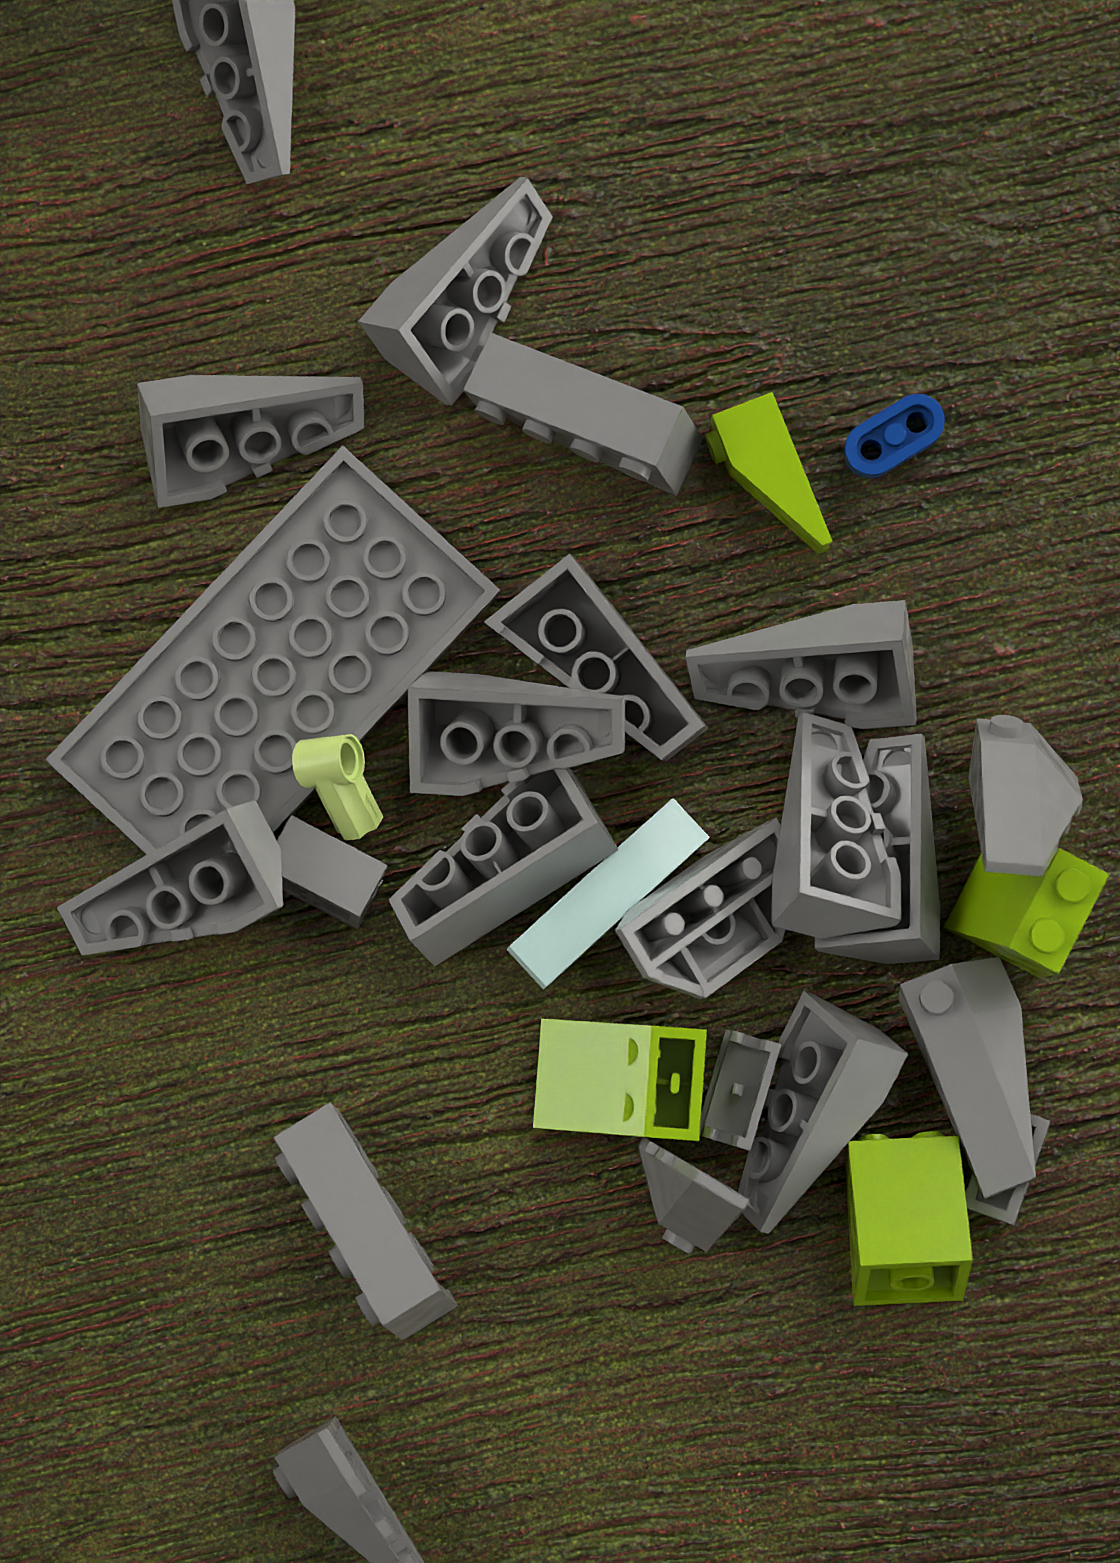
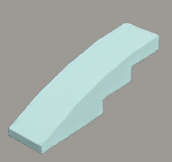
M672 798L617 847L618 851L605 858L507 948V951L544 990L611 930L630 908L650 894L710 837L679 803Z

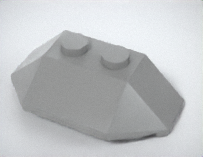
M777 818L761 824L703 856L626 912L615 931L644 979L692 997L704 999L782 942L786 929L771 925L772 878L781 828Z

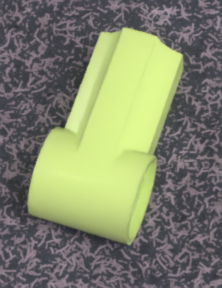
M347 734L300 740L295 745L292 755L295 777L304 788L315 787L337 833H340L344 840H355L377 829L383 819V815L363 777L365 757L362 745L357 737Z

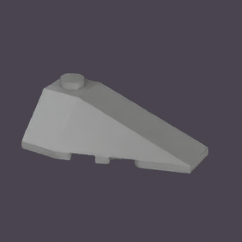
M905 600L851 604L686 650L685 657L694 698L697 700L753 710H760L765 705L795 710V717H799L802 712L812 715L820 714L845 719L844 724L859 729L913 726L917 722L913 645Z
M921 733L871 739L863 758L870 780L865 788L873 812L881 813L886 828L881 836L888 857L896 858L901 873V921L896 926L824 939L815 937V949L818 952L883 964L940 960V900L925 737Z
M256 800L223 810L61 904L57 909L81 955L135 948L166 941H181L212 934L220 935L237 932L283 906L281 848Z

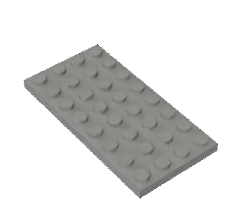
M342 445L45 760L147 855L223 810L256 800L272 833L275 835L289 820L290 816H293L316 791L315 787L304 788L295 777L292 765L295 745L300 740L347 734L356 736L361 743L408 693V686L426 671H429L501 594V591Z

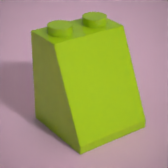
M1057 848L1054 857L1042 876L987 872L984 870L981 853L943 928L1038 978L1056 975L1061 971L1109 873L1061 848Z
M926 1131L915 1134L912 1138L889 1139L888 1136L883 1134H869L860 1137L857 1141H849L845 1169L853 1305L963 1301L973 1258L959 1136H944L940 1132Z

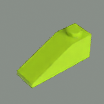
M773 392L713 414L710 422L711 432L705 434V439L715 464L724 461L729 475L817 554L828 551L833 541Z

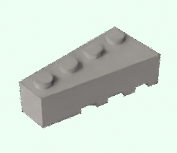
M491 332L463 390L476 405L474 411L479 416L500 425H504L505 420L523 427L522 431L539 441L549 444L552 441L557 442L587 460L606 464L675 496L678 495L703 440L683 406Z
M570 554L484 621L568 688L624 696L625 732L663 761H668L708 729L707 725L583 567Z
M570 767L549 770L531 775L521 781L508 783L501 790L504 796L485 815L480 817L476 814L461 828L464 831L462 837L447 852L439 850L389 899L410 942L434 966L619 850Z
M331 1102L274 1137L282 1151L281 1154L275 1157L278 1166L291 1185L298 1181L302 1185L309 1198L301 1203L302 1207L316 1230L319 1232L326 1228L336 1246L328 1250L329 1254L345 1279L351 1275L355 1277L363 1291L362 1294L356 1297V1301L372 1326L381 1322L383 1327L403 1341L458 1306L449 1289L445 1290L436 1282L431 1273L434 1270L432 1261L414 1235L406 1231L404 1215L384 1186L381 1187L378 1183L377 1178H379L376 1169L341 1112Z

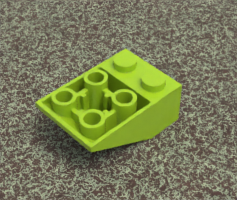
M541 1018L533 1128L699 1141L707 1030Z

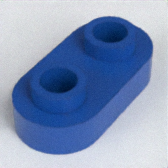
M912 394L859 424L850 432L844 445V459L847 466L860 477L878 478L928 449L938 440L944 429L945 416L941 406L930 396ZM912 416L921 418L925 423V430L920 433L911 432L907 428L906 420ZM865 444L875 445L880 451V457L873 461L865 459L861 454V447Z

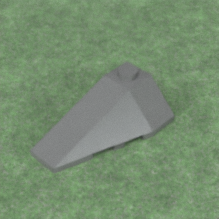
M172 0L181 41L186 52L195 51L205 75L200 79L206 96L215 95L224 115L221 129L246 183H257L290 174L295 33L294 0Z
M525 177L518 178L396 278L358 321L386 361L446 405L452 406L464 392L465 385L490 332H493L497 321L505 322L512 307L506 303L518 275L527 274L551 222L552 215L529 179Z
M187 375L137 383L141 432L158 508L213 499L228 492L225 487L228 484L252 473H255L257 478L273 471L271 465L298 452L308 455L364 429L363 382L360 377Z
M426 671L408 686L410 793L465 796L480 792L486 787L508 781L509 783L521 781L531 775L557 768L573 767L618 755L625 751L624 696L481 674Z
M802 712L798 717L772 878L771 925L820 939L896 926L901 921V873L896 858L888 857L881 836L886 828L881 813L873 812L865 788L870 780L852 726Z
M996 715L991 720L976 718L968 779L984 870L987 872L1042 876L1057 851L1060 837L1062 835L1066 836L1073 815L1078 816L1081 811L1083 798L1078 778L1031 723H1024L1021 719L1009 715Z
M1000 957L950 964L900 984L898 999L955 1133L959 1136V1142L983 1198H989L1034 1180L1036 1173L1022 1011L1020 1002Z
M803 991L779 1039L781 1048L778 1058H782L783 1061L775 1090L768 1089L764 1107L769 1108L762 1137H757L753 1140L737 1192L749 1200L742 1214L760 1232L767 1234L771 1232L881 1106L894 1081L897 1079L908 1055L878 1028L806 991Z
M643 1137L638 1144V1150L657 1222L667 1228L662 1238L688 1254H691L695 1246L707 1252L744 1211L749 1200Z
M336 1416L276 1454L274 1458L279 1466L273 1469V1473L284 1493L289 1498L297 1494L304 1507L369 1562L424 1563Z

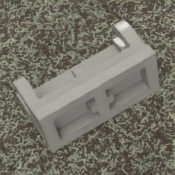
M291 815L277 839L281 848L282 890L358 929L383 882L382 878L388 865Z
M725 1029L701 1111L700 1136L751 1151L781 1044Z

